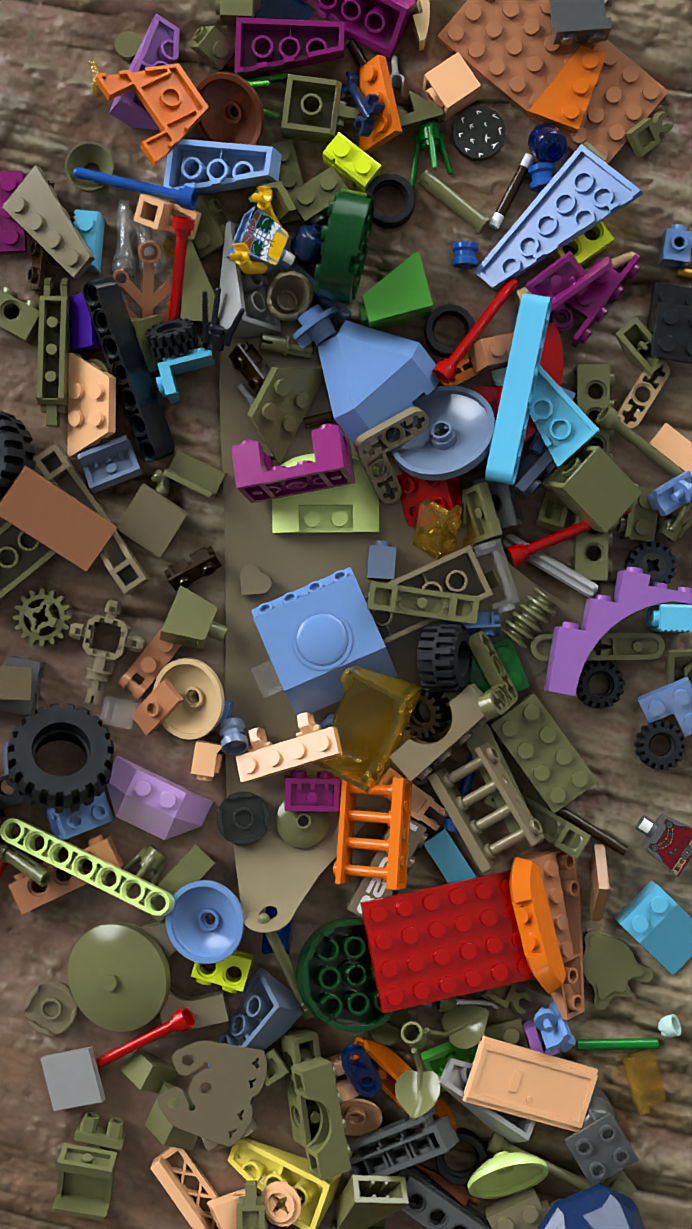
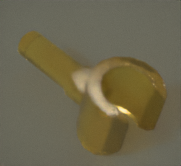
M92 60L89 61L93 76L91 90L94 96L98 98L95 91L98 86L95 78L99 73L95 61Z

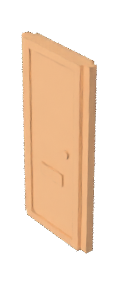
M483 1036L482 1041L480 1040L463 1093V1101L577 1132L583 1126L597 1081L598 1069Z

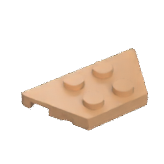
M69 353L67 457H77L87 447L92 448L99 444L101 439L108 438L115 433L116 377L108 372H103L96 364L87 362L79 353Z

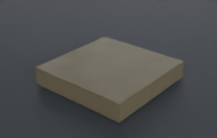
M144 483L119 522L117 530L158 558H162L189 513Z

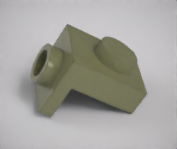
M202 26L193 35L192 39L194 42L190 48L193 51H199L218 70H222L235 53V45L215 26H206L205 28Z
M267 180L255 187L254 193L259 194L258 186H266L272 189L271 205L280 223L296 210L282 181L270 183ZM251 195L248 199L250 200L251 203H254V202L252 201V199H251V198H252V195Z
M547 489L541 500L535 525L558 532L564 528L568 507Z

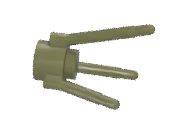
M692 501L684 506L677 517L672 514L668 518H666L667 515L660 516L657 520V525H659L657 532L672 542H675L677 538L681 539L684 533L692 526V518L684 526L682 521L691 509Z
M150 844L148 848L143 847L121 869L127 871L142 859L139 863L142 868L135 876L141 878L146 871L152 873L156 870L150 882L156 885L161 872L167 865L164 862L167 856ZM116 874L110 877V881L117 879ZM135 883V884H133V885L131 886L130 891L132 890V888H133L137 883Z

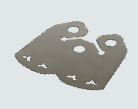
M197 1041L178 1049L173 1053L172 1061L180 1075L187 1076L202 1067L205 1062L210 1063V1067L200 1071L192 1078L188 1094L193 1105L196 1106L194 1110H189L186 1096L183 1090L178 1087H172L159 1095L157 1098L158 1107L167 1121L173 1126L228 1147L234 1145L249 1126L253 1115L250 1100L261 1091L265 1081L267 1061L264 1051L211 1041ZM187 1054L194 1057L193 1064L189 1066L182 1063L183 1056ZM257 1058H259L257 1062L259 1065L258 1069L252 1064ZM256 1078V1081L253 1082V1087L250 1088L248 1081ZM204 1082H208L212 1086L211 1091L207 1094L201 1093L199 1089L200 1085ZM171 1097H176L179 1100L178 1107L174 1109L169 1108L167 1105V1101ZM244 1110V1113L241 1115L242 1120H240L237 1114ZM237 1129V1131L232 1134V1137L229 1138L228 1131Z

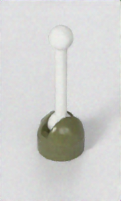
M456 997L436 1001L438 1012L452 1011L457 1004L500 1008L489 1000L456 999Z

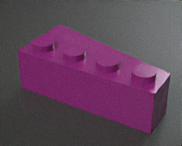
M236 17L234 74L244 79L344 58L345 22Z

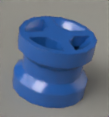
M543 162L528 167V174L532 177V182L530 183L531 191L541 192L551 181L555 171L554 163Z
M471 241L454 242L452 244V251L455 254L452 259V267L458 269L478 267L476 252L478 251L479 244Z

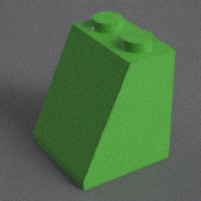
M419 252L411 255L362 295V304L358 305L361 325L381 330L430 316L433 302Z

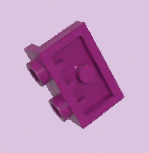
M290 771V775H284L285 811L339 812L340 778L333 776L332 771H317V776H308L306 771Z

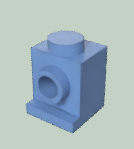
M674 224L663 232L658 265L685 268L690 263L692 231H687V226ZM674 241H681L682 247H677Z

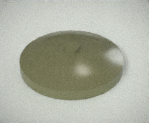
M109 922L91 929L76 943L68 963L69 987L77 1006L88 1019L102 1028L117 1032L136 1030L152 1021L162 1011L167 1002L171 986V975L167 958L157 941L145 930L133 924Z

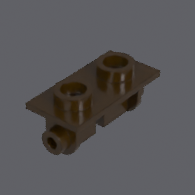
M246 341L241 345L238 344L230 353L229 358L235 369L240 371L247 380L250 389L258 395L271 369L267 364L260 368L257 366L258 363L262 362L263 358L253 344L249 345Z
M204 546L189 554L192 561L190 565L187 564L185 558H182L167 566L168 569L164 573L168 578L167 581L175 591L179 590L180 586L188 588L194 581L203 576L212 575L218 568L222 567L212 546L207 548Z

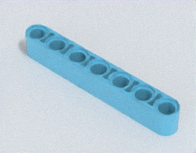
M526 293L522 295L486 467L485 479L487 481L514 485L551 313L552 297Z

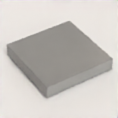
M92 1046L45 1055L41 1058L54 1111L100 1103L106 1099Z

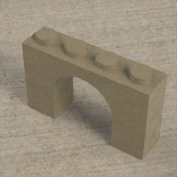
M166 920L143 925L141 929L145 930L157 941L168 959L176 951V948L168 936ZM171 985L167 1002L162 1011L156 1016L158 1026L170 1021L174 1012L187 1007L195 1019V1026L189 1029L193 1030L227 1022L231 1014L226 992L223 989L198 995H187L177 991ZM173 1031V1032H171V1033H169V1034H167V1035L180 1033V1031H179V1032Z

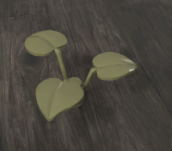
M459 1005L452 1011L446 1012L442 1017V1025L446 1032L430 1030L428 1027L423 1029L417 1022H409L410 1016L407 1008L396 1010L387 1022L375 1029L369 1030L372 1038L385 1046L394 1045L401 1034L403 1041L411 1048L417 1065V1072L414 1070L403 1072L395 1084L396 1098L411 1118L417 1119L427 1114L435 1106L441 1093L438 1075L433 1071L423 1072L418 1054V1049H421L427 1042V1035L444 1038L449 1036L451 1044L458 1049L467 1050L474 1048L480 1043L486 1031L489 1012L485 1008L476 1005Z

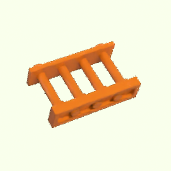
M342 774V779L340 780L341 801L337 861H335L333 866V874L336 877L335 884L351 883V876L384 879L386 889L399 890L406 888L413 781L410 782L408 778H393L391 785L357 783V774ZM356 794L389 796L392 799L391 810L389 813L355 810ZM354 821L388 824L390 827L389 838L387 840L355 838ZM353 848L386 851L388 854V865L385 868L352 865Z

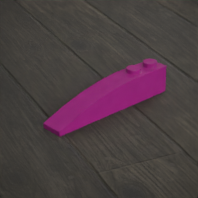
M418 0L306 1L317 9L316 13L322 18H327L330 21L345 22L346 37L356 40V42L391 58L410 23Z

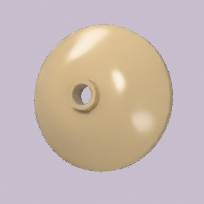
M183 658L170 662L158 674L153 690L163 680L168 679L184 700L166 718L162 725L171 734L182 739L204 737L216 728L224 711L225 700L221 682L216 673L207 664L197 659Z

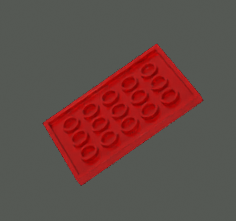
M511 870L360 902L382 1013L535 978L525 957L511 901L509 885Z

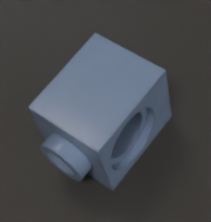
M375 541V545H369L367 578L394 580L396 547H391V542Z

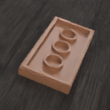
M27 466L22 468L11 487L0 500V517L86 572L117 529L116 525Z

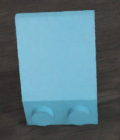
M651 880L615 919L674 975L692 957V918L660 886Z

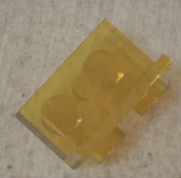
M428 498L421 502L412 545L437 560L447 553L450 554L457 545L456 535L462 523L460 518L462 507L457 505L448 511Z

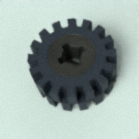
M650 541L637 545L629 552V557L625 561L627 567L643 569V574L651 575L649 586H651L652 582L669 584L671 578L675 577L676 574L674 573V570L677 568V564L674 562L676 557L671 554L672 550L669 547L666 548L665 544L661 542Z

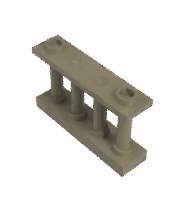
M489 742L475 749L479 757L453 772H449L446 767H443L427 777L482 873L500 861L498 853L526 838L531 846L544 838L540 823L530 814L499 761L498 751ZM485 766L492 781L466 796L461 795L456 782ZM499 790L506 805L480 820L475 819L470 806ZM513 814L521 829L493 844L489 843L484 834V829Z

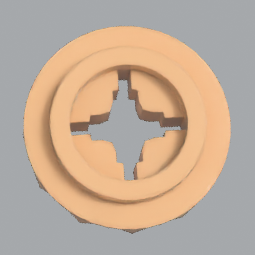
M277 1180L265 1187L261 1196L264 1198L265 1217L268 1221L276 1226L285 1227L293 1224L298 1219L303 1209L301 1208L302 1197H299L296 1192L297 1187L290 1186L287 1181L278 1182ZM287 1197L285 1206L277 1210L279 1199Z

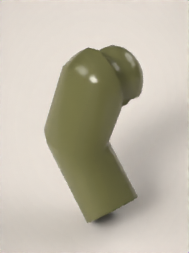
M157 469L152 474L151 479L157 483L155 491L166 498L169 494L170 478L163 475V470Z

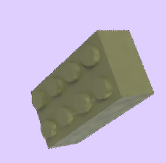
M530 692L513 704L502 715L495 717L488 723L541 799L553 813L559 811L598 782L535 693Z

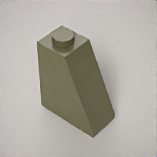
M352 1175L335 1203L337 1229H367L406 1207L409 1203L405 1176Z

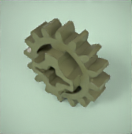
M40 588L39 595L34 590H30V598L21 596L20 599L23 605H15L14 607L20 611L19 615L13 616V619L19 620L20 623L14 628L15 630L24 631L21 635L22 639L31 637L29 642L31 645H35L38 640L40 647H46L47 640H49L51 645L57 644L55 637L64 639L65 635L62 631L70 629V625L66 624V622L73 619V616L67 615L66 611L71 608V605L62 604L65 600L64 596L55 598V590H51L48 595L45 588ZM44 599L40 606L36 608L30 607L34 602ZM55 606H57L60 612V618L55 614ZM45 612L48 621L41 623L38 614ZM26 617L30 619L31 629L27 625ZM47 628H56L51 634L42 636Z

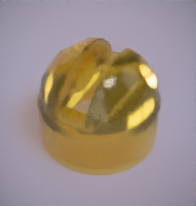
M170 235L163 242L165 253L172 257H175L176 248L169 246L170 241L176 243L177 235Z

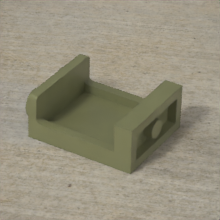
M63 1143L57 1161L56 1171H59L57 1193L52 1211L105 1221L112 1198L117 1152Z

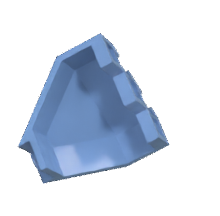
M345 320L339 332L317 345L334 420L353 443L364 432L410 407H415L413 401L422 393L428 396L439 382V379L432 372L436 364L419 342Z

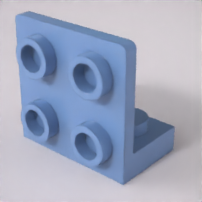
M105 791L100 797L95 795L94 802L90 805L80 804V809L71 812L70 808H65L63 813H55L54 808H48V811L45 812L53 835L62 840L114 820Z

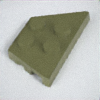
M272 367L247 416L252 425L257 428L261 441L269 448L272 453L270 456L274 461L281 463L325 379L323 369Z

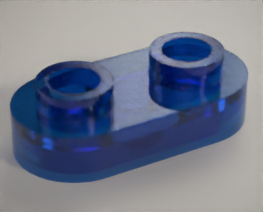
M356 1044L346 1047L341 1054V1063L356 1092L363 1097L376 1095L381 1089L382 1081L380 1073L364 1047ZM352 1055L359 1056V1058L355 1060L351 1059L350 1057ZM365 1077H371V1078H372V1079H371L370 1081H368V1082L363 1081V1079H364Z

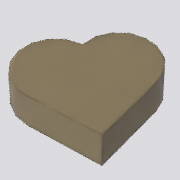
M249 563L240 570L242 596L264 594L271 589V578L267 574L261 573L256 565Z

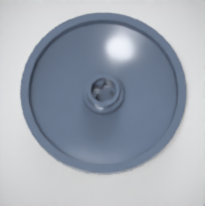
M461 386L436 387L428 396L422 393L413 401V405L421 408L429 417L427 429L391 450L399 467L416 478L438 481L458 477L475 468L490 452L496 423L494 413L487 400L471 389ZM417 415L413 417V425L418 424L417 419L419 417ZM403 422L400 423V425L406 431L407 429L404 427L405 424ZM396 427L389 429L388 440L394 439L397 436L398 429Z

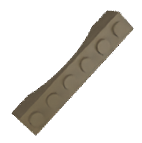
M55 443L33 458L48 481L111 522L59 445ZM116 529L99 555L122 592L129 595L150 581V578Z

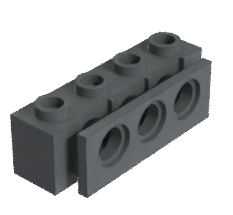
M434 1106L427 1114L417 1119L408 1116L359 1136L349 1144L350 1150H355L350 1159L351 1170L349 1172L351 1177L352 1175L386 1176L448 1152L459 1141L448 1115L434 1120L432 1115L437 1112L436 1106ZM424 1125L423 1128H420V1129H418V1130H415V1128ZM401 1134L400 1137H397V1138L393 1139V1137H395V1136ZM378 1143L377 1146L372 1147V1148L370 1147V1146H372V1145Z
M413 1165L390 1175L405 1176L409 1204L401 1210L426 1228L456 1229V1226H463L460 1229H492L486 1216L469 1204H466L464 1207L440 1185ZM412 1194H418V1195H419V1196L416 1197V1198H411V1197H409V1196L412 1195ZM434 1210H441L439 1213H432Z

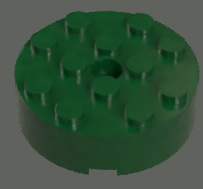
M341 188L339 192L336 191L334 201L330 200L327 210L328 224L323 225L320 242H322L320 252L322 260L321 264L317 263L314 280H316L314 293L318 294L320 299L348 305L353 304L367 255V240L372 229L375 195Z
M359 918L336 919L322 925L309 936L300 951L296 965L297 988L307 1009L320 1021L346 1032L369 1031L387 1022L395 1011L381 1012L364 920ZM356 967L358 974L356 979L351 982L348 975L351 969Z

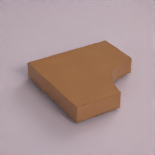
M594 844L591 856L589 902L591 921H601L610 887L604 845Z

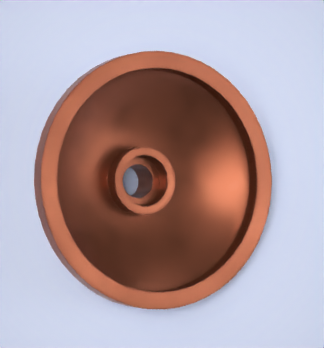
M218 72L206 77L196 88L209 106L206 115L195 125L202 140L256 145L264 129V110L255 89L244 78L230 72Z

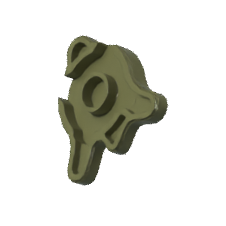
M589 930L584 934L583 974L593 987V1004L597 1009H605L612 997L628 996L630 994L628 986L630 980L650 982L652 980L653 971L649 967L638 963L631 949L620 938L609 937L600 934L596 930Z

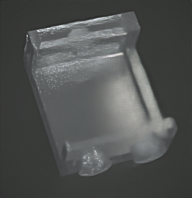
M500 538L474 546L472 550L476 558L491 554L498 579L501 583L504 600L490 604L491 610L497 609L498 613H503L515 609L514 603L520 602Z

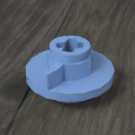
M317 304L297 319L302 327L292 336L301 349L312 342L317 346L336 333L330 319L339 312L337 305L324 311L320 304Z

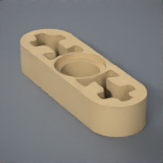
M667 363L660 367V373L663 376H658L652 384L642 380L644 378L648 381L653 374L648 375L642 371L617 411L619 413L618 416L621 418L620 421L624 423L625 417L622 413H628L633 405L638 407L632 415L635 421H630L628 424L624 423L631 430L639 425L669 377L670 368ZM638 388L648 390L650 397L647 402H640L636 399L635 392Z

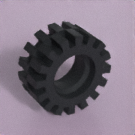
M177 318L175 321L170 319L168 320L169 322L162 321L159 322L160 325L155 324L152 328H148L145 335L151 355L160 359L164 356L171 358L173 355L177 357L180 356V353L186 354L188 350L195 349V346H198V339L193 321L187 318L183 320L182 318Z
M595 660L584 664L576 689L578 699L585 705L593 708L605 709V707L613 706V703L618 702L620 695L624 693L623 685H625V680L622 679V672L618 670L616 665L608 661ZM595 674H603L609 681L608 690L601 695L594 694L589 688V681Z
M422 687L405 694V699L400 702V705L404 707L399 709V714L404 715V717L400 718L401 723L405 721L407 723L404 726L405 730L412 729L410 734L413 736L418 735L417 738L429 737L442 732L449 725L446 721L451 720L452 716L447 714V712L451 711V707H446L445 704L449 702L448 698H441L444 693L427 692ZM421 702L426 703L430 708L431 720L429 722H426L420 715L419 705Z
M656 721L648 723V725H643L640 728V733L636 734L637 741H634V746L637 749L635 751L636 755L640 757L639 760L653 769L669 770V767L674 768L677 766L676 763L678 761L681 762L683 760L682 754H686L684 744L687 743L686 739H683V732L669 722ZM657 735H664L670 741L669 751L661 756L655 755L650 747L652 739Z

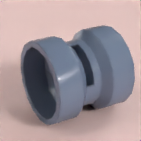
M228 718L219 723V735L223 738L221 741L222 752L227 755L244 753L249 747L248 739L244 735L246 732L244 721L240 718Z

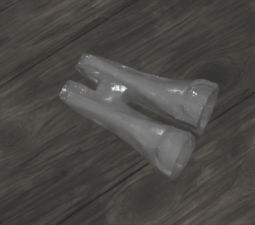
M119 200L117 209V244L112 260L111 272L113 273L117 269H124L129 277H133L136 275L133 234H137L139 248V245L146 240L154 241L153 231L151 227L133 221L134 216H130L132 213L129 208V200ZM151 246L144 249V255L151 256L154 252ZM139 257V274L143 276V261ZM161 258L154 263V275L163 271ZM124 273L117 274V276L126 277Z

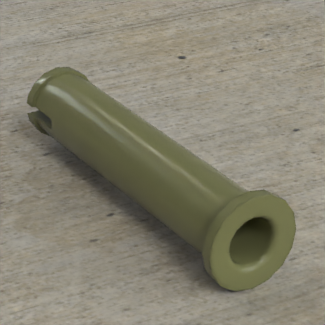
M429 169L425 170L421 175L422 179L419 178L417 183L477 230V234H480L491 220V216L486 217L431 173Z

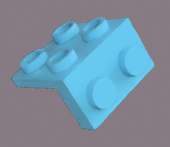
M197 348L189 351L190 355L180 358L179 356L175 357V355L171 356V358L164 357L163 362L157 363L160 377H156V381L162 397H167L170 403L181 401L174 375L215 365L211 350L205 351V348Z

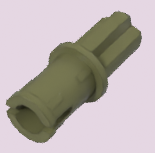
M262 332L260 340L269 341L271 344L261 342L259 350L283 353L284 357L289 354L311 358L313 355V343L301 349L297 341L290 338L289 335L281 337Z

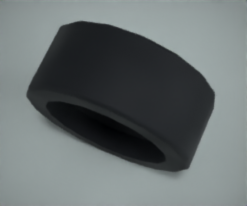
M386 173L377 176L370 182L365 193L376 195L377 191L385 186H394L403 192L406 199L405 206L398 215L392 217L384 216L374 207L373 223L382 228L394 229L402 226L410 219L415 206V193L412 185L406 178L398 174Z
M452 304L439 306L431 312L424 330L427 346L433 353L445 358H449L457 346H443L436 340L434 327L437 321L446 316L457 317L465 326V336L475 324L473 317L466 309Z
M457 1128L455 1133L459 1141L468 1142L475 1149L476 1160L474 1165L465 1171H454L447 1166L444 1160L445 1153L435 1156V1163L439 1174L446 1181L455 1185H467L472 1174L486 1162V1152L481 1139L473 1131L466 1128Z

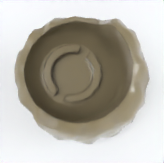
M296 271L278 273L267 291L266 302L271 314L281 321H295L308 311L312 306L314 298L309 279Z

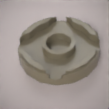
M49 980L36 985L28 994L24 1004V1012L28 1024L36 1032L50 1036L67 1031L75 1022L79 1007L71 994L70 987L66 983Z

